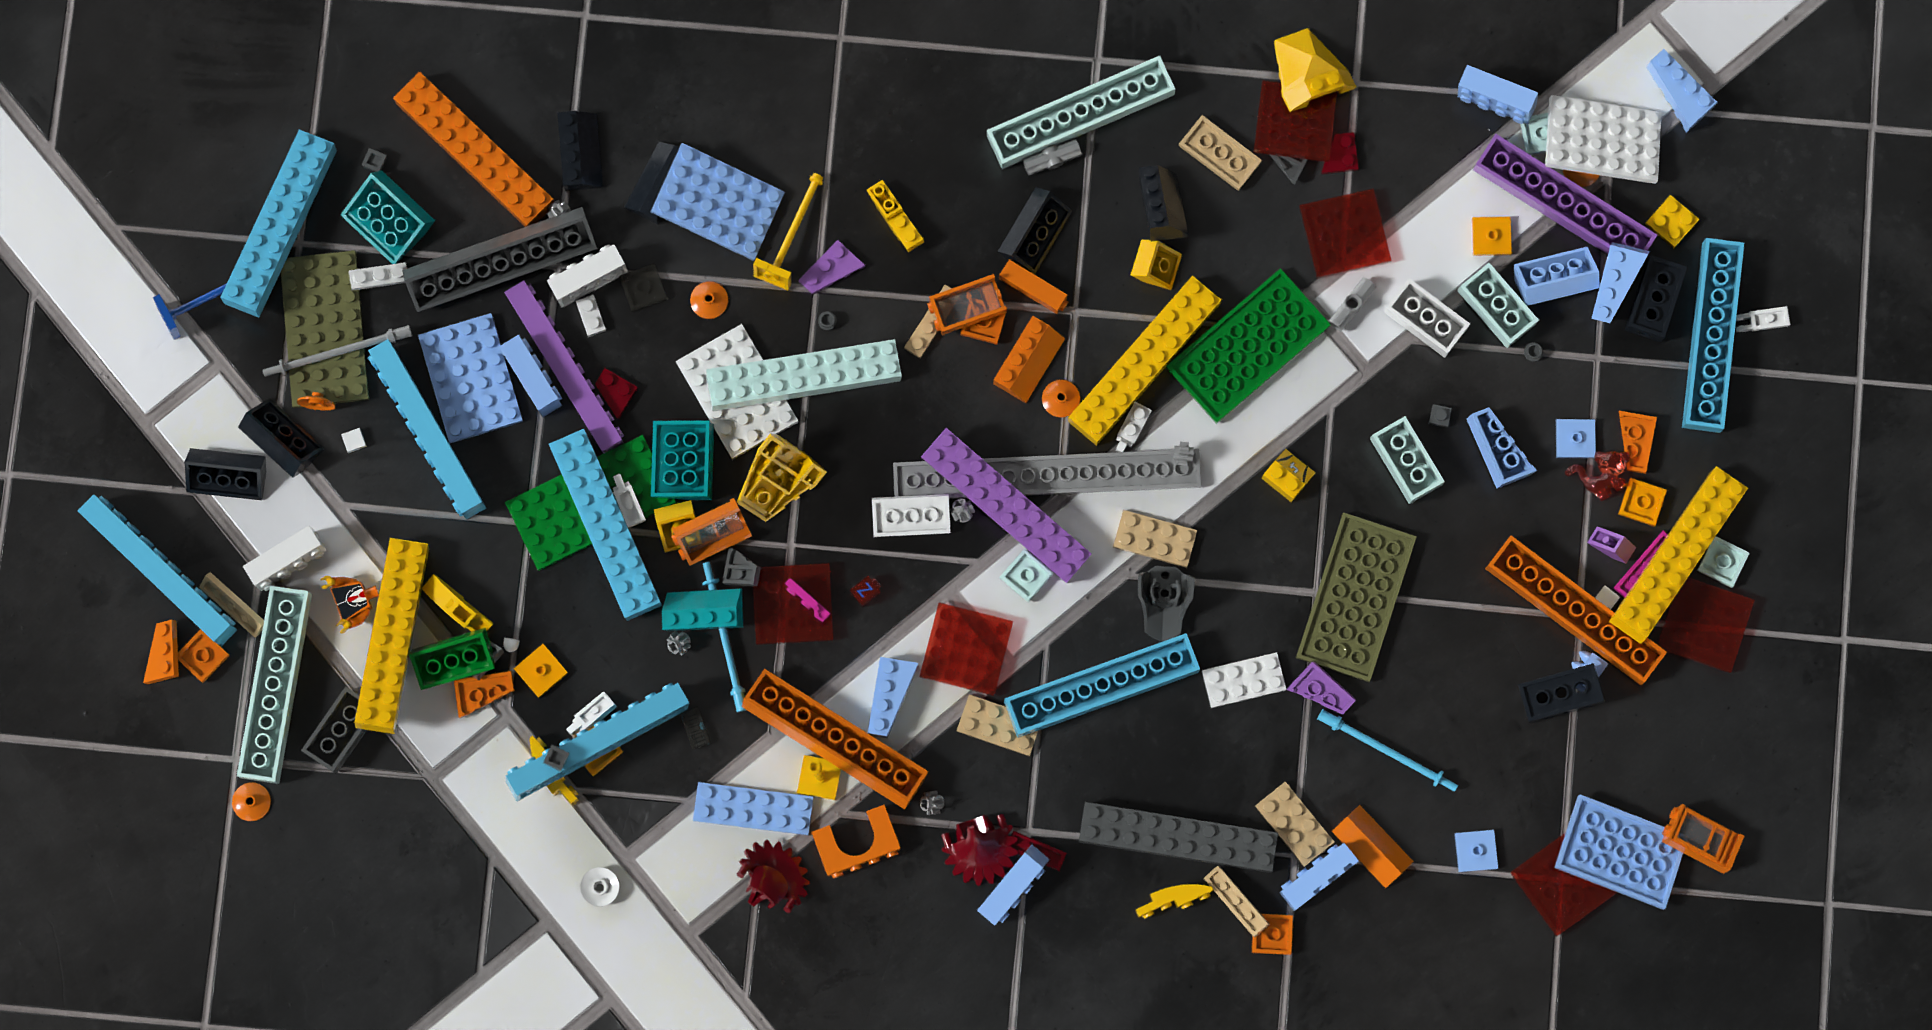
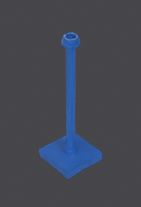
M226 284L173 310L172 308L167 309L160 294L153 297L156 307L174 340L181 337L174 322L177 319L176 317L221 295Z

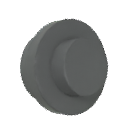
M825 311L819 315L818 324L823 330H832L837 324V318L832 312Z
M1529 343L1524 349V355L1527 360L1536 362L1542 358L1543 348L1538 343Z

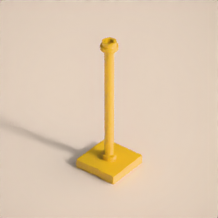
M813 173L809 178L811 184L773 265L756 258L753 264L754 277L789 291L792 285L791 272L780 268L818 185L823 184V177L816 173Z
M804 755L797 794L835 800L841 769L823 758Z

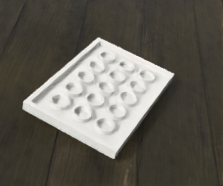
M1551 95L1549 98L1545 167L1656 184L1659 171L1661 112Z
M742 324L676 361L708 419L714 424V429L732 460L763 443L770 433L777 435L799 422L787 400L712 411L706 369L763 360Z

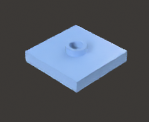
M1556 420V458L1596 457L1595 420Z
M1494 830L1455 833L1459 872L1498 869Z

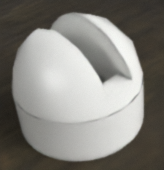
M504 638L503 645L505 650L514 652L517 650L520 641Z

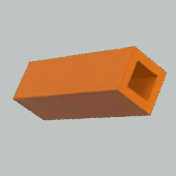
M1010 259L999 275L1001 281L1055 314H1058L1060 310L1064 311L1068 304L1066 293Z

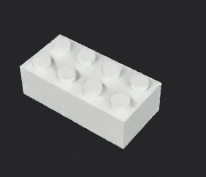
M606 245L600 249L599 253L595 255L589 254L583 258L584 261L578 264L572 263L566 267L567 270L561 273L556 272L549 277L550 279L547 282L561 308L628 273L626 265L615 245Z
M1410 278L1384 311L1385 314L1444 358L1470 325L1469 322Z
M308 525L245 564L243 568L254 586L261 591L270 590V586H275L274 583L280 579L283 581L289 578L291 572L296 569L299 571L305 568L312 559L318 560L323 557L327 549L316 531Z

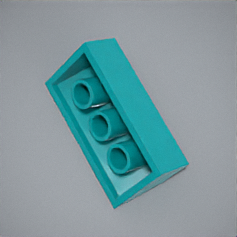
M742 589L672 592L666 594L662 608V630L685 631L743 627Z

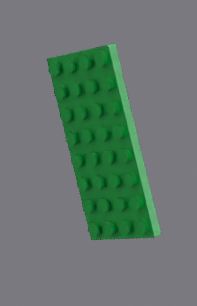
M1280 268L1171 361L1166 368L1217 424L1327 330L1331 324Z
M643 435L597 457L612 492H614L613 488L617 486L613 478L614 476L620 474L624 483L629 481L645 519L655 514L654 509L676 504L675 499L651 497L652 453ZM562 474L505 502L538 571L593 545Z

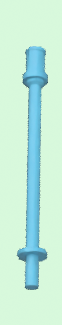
M705 562L703 567L707 581H704L703 585L708 586L709 590H717L716 583L719 582V579H714L710 562ZM722 628L719 629L733 686L730 694L734 698L736 712L746 711L742 707L746 690L740 686L727 629Z
M1324 709L1321 710L1317 720L1331 726L1332 730H1342L1434 780L1433 786L1435 787L1440 783L1454 792L1458 787L1456 783L1442 776V770L1437 774L1345 724L1342 717H1336Z

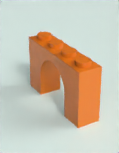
M885 805L866 811L874 832V841L871 848L862 855L851 856L842 852L837 846L830 825L812 831L828 877L832 876L834 879L844 875L843 871L848 869L853 872L861 869V865L868 862L869 865L879 862L880 857L887 855V858L898 855V851L901 848Z

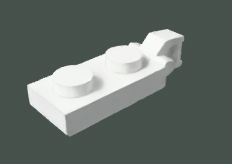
M1134 402L1117 434L1116 440L1119 441L1116 452H1124L1127 446L1132 447L1135 444L1152 412L1151 409Z
M620 474L614 476L613 478L617 486L613 488V493L628 528L646 521L629 481L624 483Z
M602 692L574 715L573 724L566 730L575 738L577 733L584 729L589 730L617 706L605 692Z

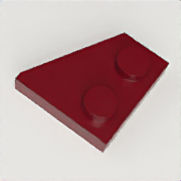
M1354 132L1335 134L1321 173L1358 171Z
M604 368L595 383L617 419L620 418L638 389L637 386Z

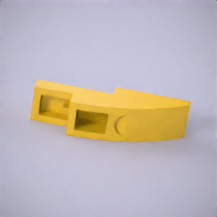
M883 180L867 189L881 215L908 252L924 243L923 238Z
M433 574L422 587V590L442 610L471 632L486 628V631H488L493 625L492 621L465 601L462 595L437 575Z
M532 735L529 738L532 757L537 759L543 755L542 752L545 751L544 747L546 744L540 737L536 739ZM564 777L547 785V788L554 796L561 791L572 805L579 801L576 797L578 792L571 785L569 787L565 785L564 781L566 779Z
M1194 884L1168 887L1151 893L1152 902L1135 911L1138 917L1143 916L1145 919L1155 914L1153 910L1158 908L1164 910L1171 907V902L1173 901L1177 908L1181 906L1182 909L1193 905L1192 901L1197 898L1202 901L1210 897V892L1213 889L1211 886Z

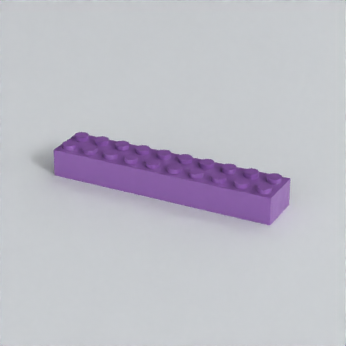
M1497 134L1494 135L1473 171L1607 255L1612 242L1648 251L1657 237L1656 233L1552 168L1545 167L1544 163Z
M947 428L944 429L921 456L924 461L1065 583L1072 578L1091 556V553Z

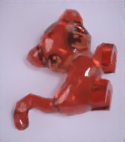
M1595 452L1594 458L1602 473L1600 476L1588 477L1584 467L1578 464L1569 466L1565 471V475L1571 476L1575 471L1578 472L1586 489L1595 494L1600 501H1604L1612 495L1611 488L1618 492L1628 486L1627 482L1623 478H1618V476L1625 471L1626 464L1630 460L1629 452Z

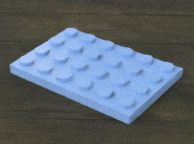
M681 143L651 209V213L754 261L785 192Z
M491 313L418 335L449 443L523 422L505 357L499 348L501 344Z
M1578 795L1554 868L1664 910L1666 909L1683 853L1662 842L1664 837L1662 832L1665 827L1586 796ZM1679 833L1677 836L1686 842L1688 840V836Z

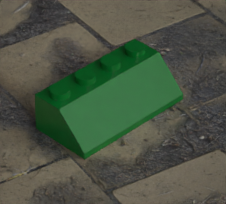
M486 628L412 649L409 653L421 690L495 668L492 646Z

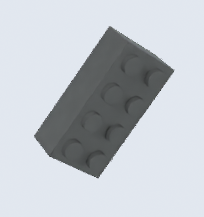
M346 686L301 750L335 774L341 769L367 731L355 727L354 722L359 695Z

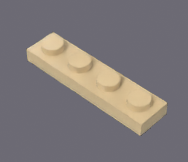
M944 285L940 293L952 288ZM961 295L938 302L945 320ZM927 311L904 347L905 350L920 359L937 334L933 322L936 320L934 313L930 314V311Z
M211 572L208 573L199 588L253 637L260 635L263 630L264 620Z
M1220 866L1214 868L1204 878L1253 937H1257L1270 925Z

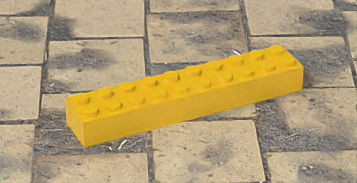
M1192 275L1068 417V422L1097 446L1220 306L1221 299Z
M1716 466L1698 489L1609 622L1641 644L1649 636L1748 488Z
M390 538L354 722L355 727L358 729L395 734L429 554L427 543Z

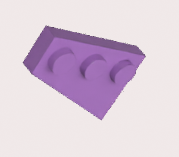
M837 240L798 281L813 295L841 278H845L851 273L864 268L865 265Z
M1314 661L1287 688L1291 692L1318 702L1322 706L1340 714H1344L1356 701V698Z

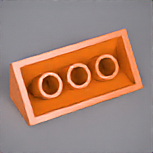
M1360 805L1331 831L1342 843L1347 845L1354 856L1385 888L1414 862Z

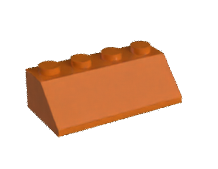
M1032 316L995 376L993 384L1027 403L1065 338L1050 325Z

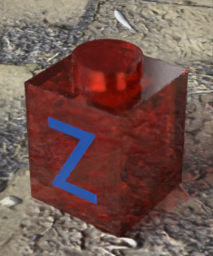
M867 576L850 589V592L859 604L864 607L880 594L879 587L881 586L874 577L870 579Z

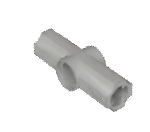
M1073 140L1060 146L1047 147L1041 153L1023 159V163L1028 175H1032L1045 169H1055L1063 165V162L1082 156L1078 142Z
M1365 277L1361 279L1328 321L1332 327L1340 332L1345 328L1376 289L1372 281ZM1351 300L1355 301L1357 303V307L1350 308L1347 302Z

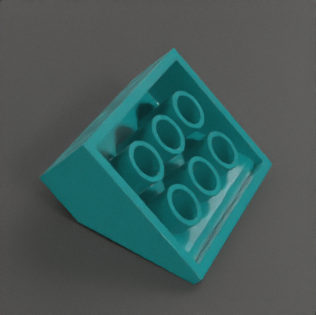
M382 170L373 172L368 176L341 213V216L392 264H397L435 222L424 209Z
M710 420L653 421L651 497L712 500L714 424Z

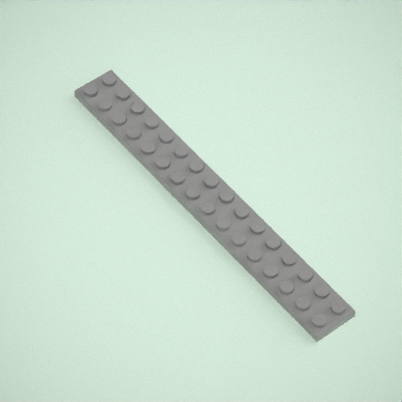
M1194 449L1193 462L1188 461L1187 466L1178 465V460H1173L1174 450L983 459L1025 496L1201 488L1199 449ZM926 461L893 463L895 497L949 494V499L967 498Z

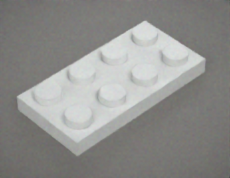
M949 494L872 498L874 537L950 533Z
M1277 652L1202 670L1211 708L1286 691Z

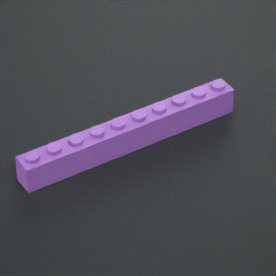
M522 281L505 291L504 293L603 454L623 444L624 442L621 438L624 435L619 427L615 428L612 421L614 419L609 410L605 412L602 408L604 402L599 394L595 396L592 392L594 389L593 384L589 379H584L582 374L585 372L580 363L575 364L572 358L575 355L570 347L565 348L563 345L564 337L560 331L555 332L553 328L555 323L550 315L546 317L543 310L546 308L541 300L536 301L533 295L536 292L532 285H526L525 281Z

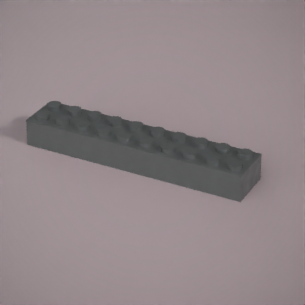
M580 207L402 270L415 308L419 312L595 250L597 246L584 210Z
M1085 802L1079 843L1271 873L1278 833Z

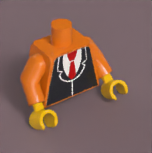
M330 576L321 578L320 580H326L328 585L322 586L323 589L332 586L330 590L341 616V620L336 626H344L340 633L343 634L348 628L351 629L363 624L369 616L370 610L373 609L370 600L379 596L376 585L365 589L364 584L354 578H331Z

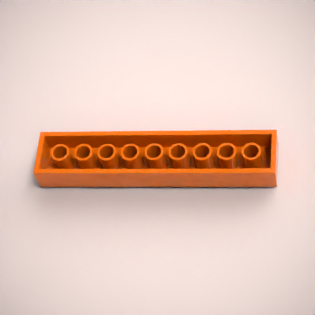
M420 71L393 97L395 103L525 227L538 223L549 212L548 207L555 202L554 199Z
M1513 536L1506 540L1485 568L1639 685L1645 683L1667 653L1648 637L1640 644L1611 624L1609 620L1614 614L1612 610Z
M766 669L760 674L743 700L742 707L903 809L907 808L928 774V771Z

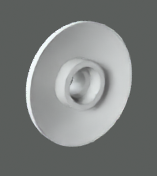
M602 867L593 868L583 876L580 891L585 901L598 907L606 906L617 897L619 881L616 875L609 869ZM599 884L604 885V889L602 891L597 890V886Z

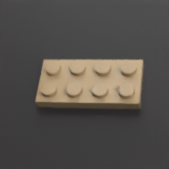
M1203 115L1179 143L1182 149L1238 191L1262 162L1260 158Z
M1123 510L1113 548L1187 568L1197 530Z
M970 694L957 728V732L1029 757L1038 731L1017 738L1005 706Z
M1286 782L1255 805L1303 867L1334 843L1332 838Z

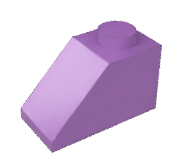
M1596 527L1587 542L1612 559L1625 564L1636 549L1625 536L1600 527Z

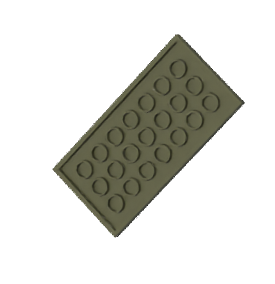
M355 250L286 259L281 270L288 362L364 340L360 290L352 291L348 273L349 270L358 269ZM365 348L289 370L293 408L302 407L297 403V399L304 396H312L313 392L322 393L324 398L335 404L369 400Z
M1343 512L1299 646L1297 659L1309 663L1314 661L1321 667L1370 682L1417 536Z

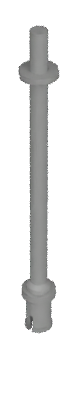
M409 325L394 330L390 328L386 334L287 363L280 359V365L263 369V374L266 377L282 372L284 376H287V370L380 344L387 339L394 344L397 340L412 337V332Z

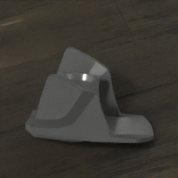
M1155 566L1149 571L1138 575V597L1142 603L1144 631L1147 635L1163 642L1181 634L1183 617L1193 599L1195 578L1193 576L1184 574L1176 567ZM1167 573L1169 577L1168 579H1163L1161 575ZM1163 591H1166L1168 594L1165 598L1161 596Z

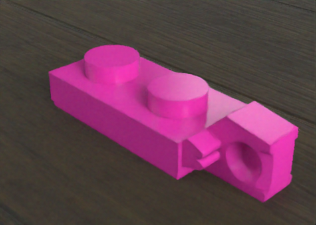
M793 579L787 580L785 584L788 588L786 590L794 597L798 595L802 598L801 603L807 609L812 607L814 609V616L824 622L831 613Z

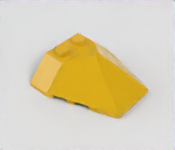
M1308 28L1274 41L1280 72L1279 80H1281L1282 86L1281 94L1289 112L1306 107L1310 100L1331 92L1338 91L1339 94L1356 89L1349 71Z
M770 433L757 450L737 503L766 522L785 509V505L792 500L796 501L799 499V495L806 490L813 489L827 471L805 452L781 436Z

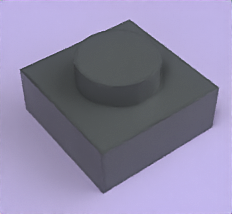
M369 148L362 166L374 172L381 171L386 162L387 155Z
M1433 404L1429 424L1448 428L1452 408Z
M551 745L543 764L561 772L569 753Z

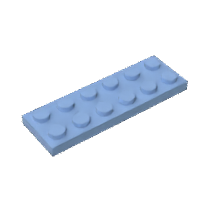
M698 782L693 821L809 836L814 797Z

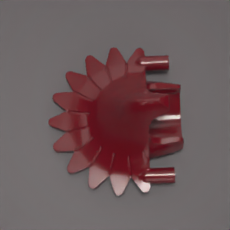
M1004 814L996 816L1000 826L998 829L994 828L987 815H982L978 818L956 824V843L952 844L949 832L941 835L945 845L941 850L951 854L946 859L945 864H956L952 874L955 876L963 872L964 883H967L974 877L976 885L980 886L985 877L990 884H993L994 873L1004 878L1005 872L1003 867L1012 868L1014 866L1009 857L1017 855L1018 851L1010 846L1017 842L1018 838L1007 836L1013 826L1007 825Z
M767 839L763 842V847L754 842L752 845L753 851L750 849L744 850L747 859L742 858L739 860L742 866L737 872L739 878H744L747 871L750 875L746 892H749L751 889L752 892L748 903L754 907L760 901L768 899L770 903L767 908L770 909L784 899L788 900L784 911L790 913L794 905L799 906L801 904L799 896H807V892L803 887L808 886L810 882L802 877L807 873V868L799 867L801 857H792L791 847L783 851L779 841L774 847H772Z

